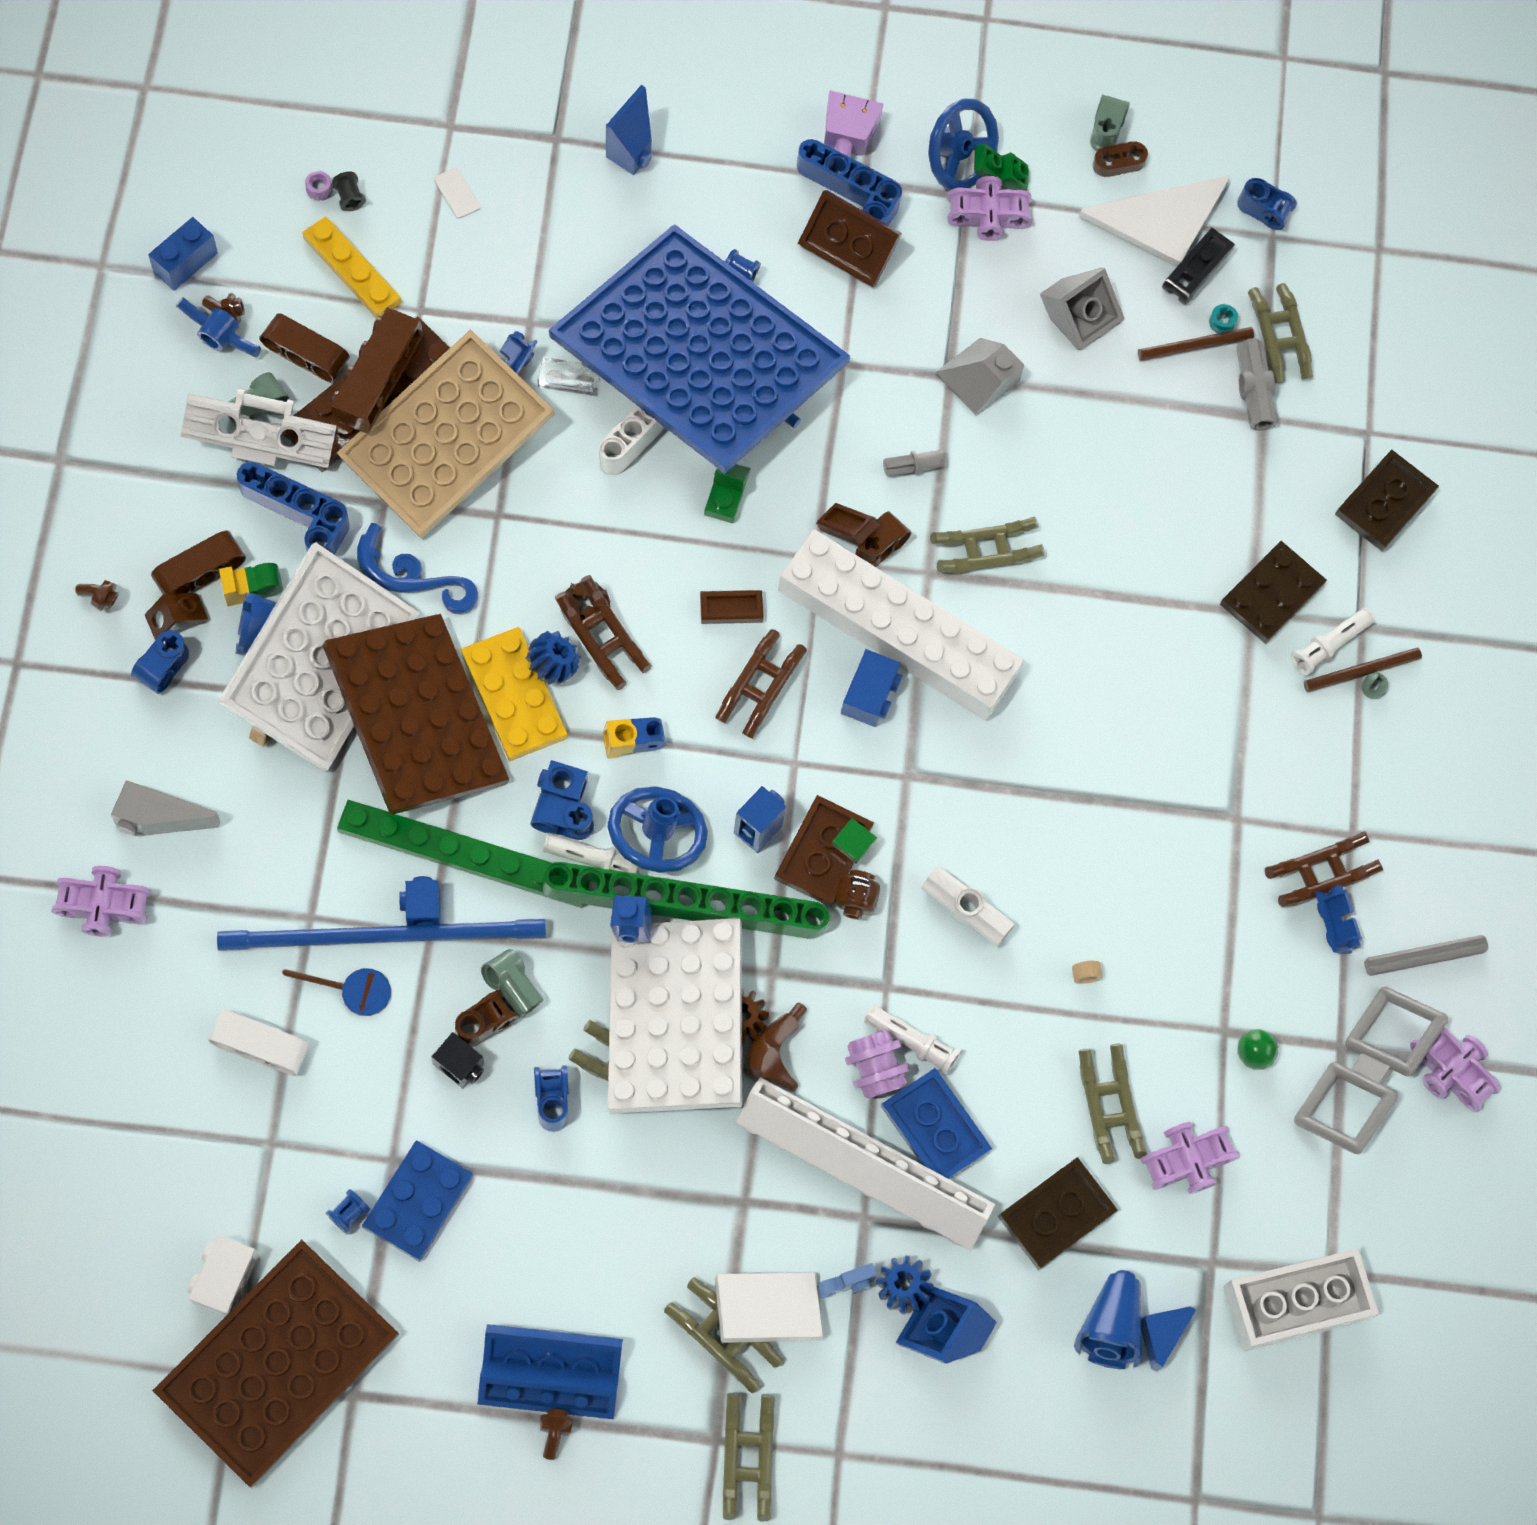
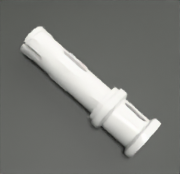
M1364 607L1325 636H1315L1311 639L1308 646L1291 654L1294 666L1300 673L1308 676L1319 663L1332 659L1336 649L1375 622L1374 614Z
M548 833L546 836L543 852L597 868L638 874L639 867L624 859L616 851V848L600 849L552 833Z
M875 1004L870 1008L865 1017V1023L880 1031H889L892 1039H899L901 1044L916 1052L919 1060L929 1061L942 1069L941 1073L944 1075L949 1073L961 1050L949 1048L939 1042L934 1034L928 1033L927 1036Z

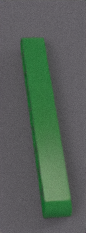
M565 862L549 864L545 869L542 879L544 894L555 900L613 908L614 896H620L615 893L613 888L622 885L630 892L626 896L647 897L646 892L650 890L657 891L662 899L653 901L647 897L653 915L691 921L736 918L741 920L742 929L807 939L819 937L830 919L827 907L815 901ZM558 875L566 883L556 886L550 882L549 878ZM590 880L598 888L594 891H588L582 887L581 883ZM681 895L689 896L693 904L690 906L682 905L678 897ZM713 900L721 901L725 909L722 911L714 910L710 902ZM750 905L754 907L757 914L754 916L746 915L742 910V906ZM774 911H784L789 919L786 921L778 920L774 915ZM805 916H816L820 921V925H810Z

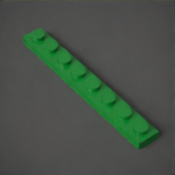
M347 800L337 826L339 833L549 898L542 890V879L546 867L551 862L397 814L390 816L387 811L352 800ZM558 875L549 878L550 882L556 886L566 883ZM591 881L582 882V887L588 890ZM557 900L576 907H583V904Z

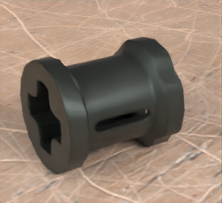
M352 171L342 172L332 179V186L335 190H338L341 199L339 205L343 211L358 210L366 203L365 196L360 193L357 186L358 176Z

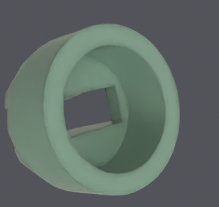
M1379 672L1369 674L1362 683V691L1370 699H1379L1388 690V680ZM1375 680H1378L1380 684L1375 691L1371 686Z

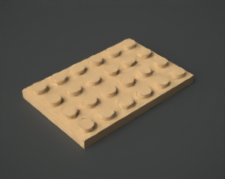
M470 329L381 411L369 434L360 431L337 452V455L422 539L555 415V411Z

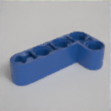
M808 139L800 144L797 170L801 175L862 206L864 212L890 225L898 212L902 196V187L898 182L820 141ZM833 170H837V171H840L841 173H835V172H832V171H833ZM883 197H890V198H892V199H891V200H887V199H884Z
M246 462L238 468L236 473L240 492L246 499L308 527L304 536L307 552L313 543L325 542L327 544L324 548L335 555L350 527L347 509L344 504L258 463ZM277 491L286 492V494L281 497L273 496V494ZM304 504L314 505L309 510H303L300 508ZM337 516L342 518L336 523L328 522L331 517Z

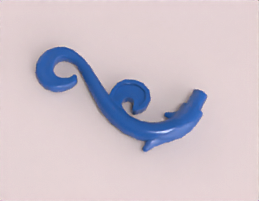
M370 523L366 534L361 535L357 547V560L362 574L384 589L399 593H414L447 585H458L465 589V596L461 600H454L450 597L449 590L444 589L442 591V602L445 608L453 614L461 615L471 611L477 604L478 591L471 580L459 576L420 579L422 573L421 563L411 554L402 553L396 556L392 563V570L395 576L405 571L407 572L406 577L396 578L386 574L379 568L375 557H381L376 550L378 545L377 537L382 529L381 526Z

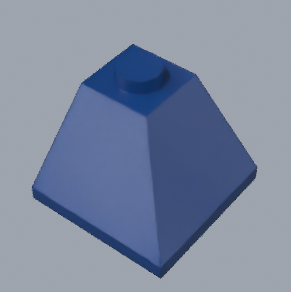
M643 85L638 87L606 124L605 157L632 175H635L640 168H645L653 156L651 153L652 138L646 87Z
M934 1287L933 1291L925 1292L930 1299L929 1303L925 1304L921 1301L918 1303L919 1311L912 1313L896 1340L899 1346L947 1364L980 1352L997 1322L976 1302Z

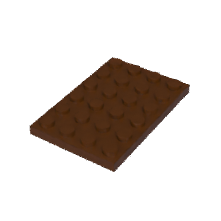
M441 613L325 640L323 649L390 816L500 787L508 783L509 777Z
M301 1239L152 1391L252 1489L399 1336V1333Z

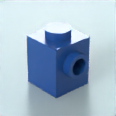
M418 876L413 878V881H405L406 892L399 893L400 911H406L407 925L440 924V888L438 880H432L428 876Z
M614 896L610 927L617 941L649 943L653 912L647 897Z

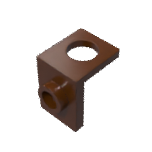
M197 593L163 594L145 613V618L155 640L162 632L170 630L175 624L205 623L208 620V616ZM158 611L163 615V625L161 628L156 623Z

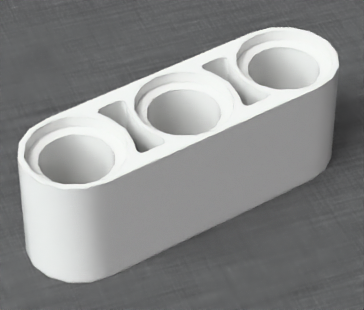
M636 406L599 444L601 469L610 475L620 474L661 434L665 427L654 418L648 416L640 407ZM631 433L638 434L636 437H629L627 435ZM612 453L619 455L614 458L608 457Z
M228 1010L221 1011L208 1039L211 1044L218 1048L292 1076L297 1075L310 1046L307 1041Z

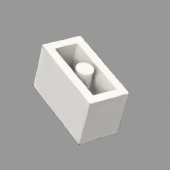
M217 1235L214 1243L209 1242L204 1250L202 1261L205 1263L200 1274L195 1273L188 1287L189 1299L195 1305L226 1316L240 1301L259 1257L257 1251Z

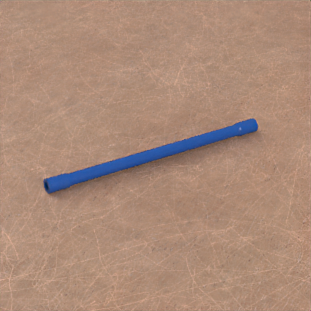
M519 919L509 922L276 931H217L218 951L247 950L259 947L490 938H546L545 919Z

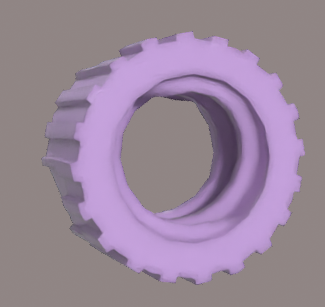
M316 171L311 172L306 177V193L311 199L323 201L330 197L333 189L330 176L327 173ZM316 182L323 183L325 187L322 189H315L314 187H312V185Z

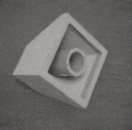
M1102 267L1062 278L1040 293L1050 320L1078 350H1081L1125 319L1107 272Z
M979 338L936 371V375L975 415H978L1020 382L1024 364L1005 344Z

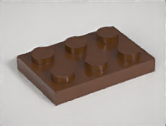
M824 190L797 244L874 287L877 285L902 233L830 191Z
M816 795L775 874L774 880L832 907L841 877L849 874L854 864L852 860L831 845L832 841L851 818L868 831H871L874 822Z

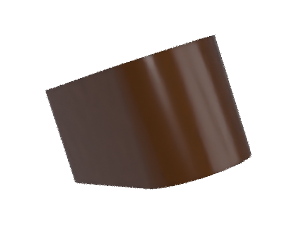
M277 313L259 337L260 342L270 351L330 383L334 382L350 359L348 352L340 345L281 313Z
M225 530L161 563L152 571L151 577L162 594L193 593L220 578L219 569L232 567V570L240 567L245 562L246 555L231 532Z

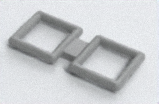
M1388 987L1380 988L1345 1041V1046L1360 1054V1057L1352 1069L1337 1062L1329 1064L1295 1115V1124L1353 1154H1361L1398 1098L1395 1090L1384 1085L1393 1070L1407 1077L1414 1074L1447 1024V1015ZM1387 1001L1431 1021V1024L1406 1062L1361 1041ZM1337 1077L1381 1098L1355 1139L1311 1118V1115Z

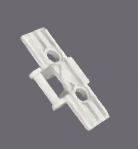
M238 389L235 403L188 393L180 437L233 448L231 458L253 461L275 467L276 457L328 468L337 425L291 416L294 400L288 399L287 402L260 397L244 393L245 390ZM242 405L284 414L283 422L271 424L251 420L249 416L241 414ZM223 416L234 418L237 424L236 430L232 433L223 432L219 428V419ZM286 429L294 430L298 435V442L294 446L284 445L280 439L282 431Z

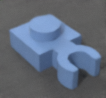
M872 1262L842 1273L838 1277L819 1282L817 1288L821 1299L852 1289L853 1294L871 1288V1282L876 1279L877 1273Z

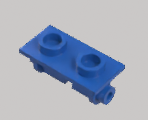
M518 331L508 335L499 351L507 358L506 361L502 360L516 374H519L522 367H525L534 356L533 349L538 342L534 340L526 343L524 341L525 336Z
M1336 886L1330 889L1331 893L1315 892L1318 901L1317 910L1324 920L1327 930L1326 940L1333 953L1351 954V950L1360 948L1362 936L1356 918L1344 919L1345 915L1353 912L1348 891H1344L1343 886Z

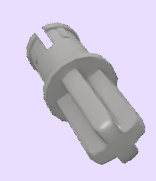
M942 449L923 453L911 451L910 455L885 458L883 460V469L886 476L912 472L914 475H918L919 471L942 469L945 467Z

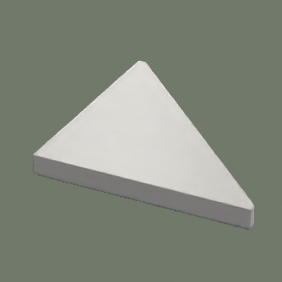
M1223 176L1082 208L1079 217L1178 266L1191 248L1230 178Z

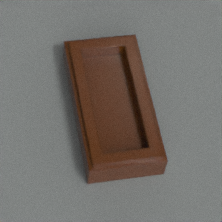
M835 503L816 522L820 531L856 545H860L879 526L875 517Z
M762 590L700 591L701 624L763 623Z

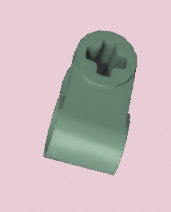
M1102 94L1090 138L1091 147L1095 151L1103 147L1116 145L1130 102Z

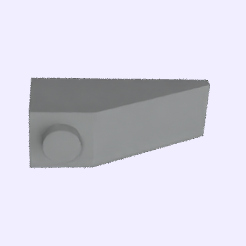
M127 780L110 814L115 825H117L116 828L129 835H135V832L143 835L218 828L220 824L217 811Z

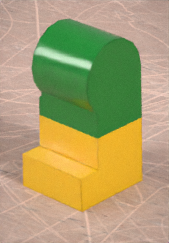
M262 563L254 567L232 570V567L219 569L227 607L242 604L246 600V592L268 598L281 593L283 590L279 567L275 563Z

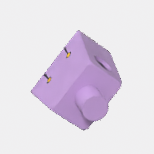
M830 90L826 110L824 144L849 157L851 154L864 155L880 124L883 103Z

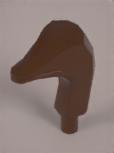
M796 1003L789 1013L781 1015L756 1037L746 1056L744 1067L746 1077L755 1082L761 1077L774 1085L782 1086L792 1092L796 1091L798 1083L791 1077L783 1065L779 1050L784 1039L800 1026L798 1022L807 1011L803 1004Z

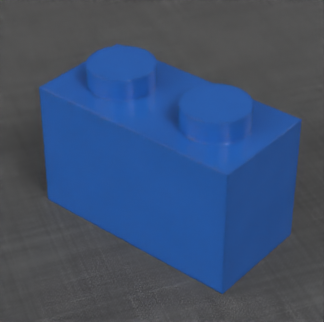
M192 216L153 249L148 256L153 272L174 291L217 255L218 251L214 235Z
M865 649L843 701L840 714L876 727L879 718L885 720L891 706V702L887 700L890 691L896 693L903 676L898 674L901 662Z
M761 786L736 812L733 833L758 853L783 825L786 810L784 799L776 791H768L765 787Z

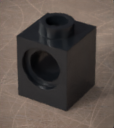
M454 1032L449 1035L431 1056L432 1064L462 1089L468 1083L473 1085L485 1070L482 1067L484 1065L483 1056Z

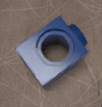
M551 760L548 770L542 769L537 787L541 788V793L554 794L580 803L588 782V771ZM563 779L568 781L570 785L565 789H558L553 784L555 781Z

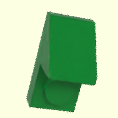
M735 464L725 474L718 468L715 470L713 486L704 510L705 516L734 523L751 468Z

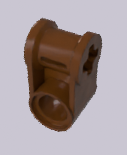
M890 511L885 512L877 519L879 526L860 545H857L858 548L855 552V555L875 567L879 566L893 552L900 549L912 533Z
M495 990L457 1016L455 1034L471 1047H475L494 1034L511 1026L519 1016L508 1008L502 999L503 993L501 990ZM467 1023H472L478 1027V1031L472 1035H467L461 1031V1027Z

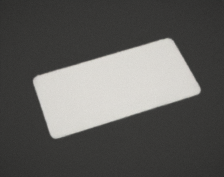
M457 167L433 178L457 218H461L481 208V205Z

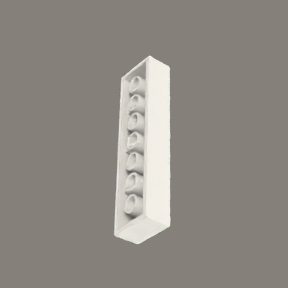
M813 529L780 575L778 591L880 655L901 662L900 667L986 721L1019 674L1024 661L1023 658Z

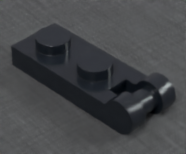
M1211 228L1167 277L1162 288L1168 293L1172 291L1178 295V300L1186 305L1196 291L1233 251L1235 244L1217 230ZM1182 277L1189 282L1187 286L1179 282Z

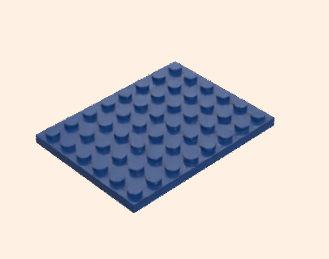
M675 224L549 329V337L724 474L850 363V355Z

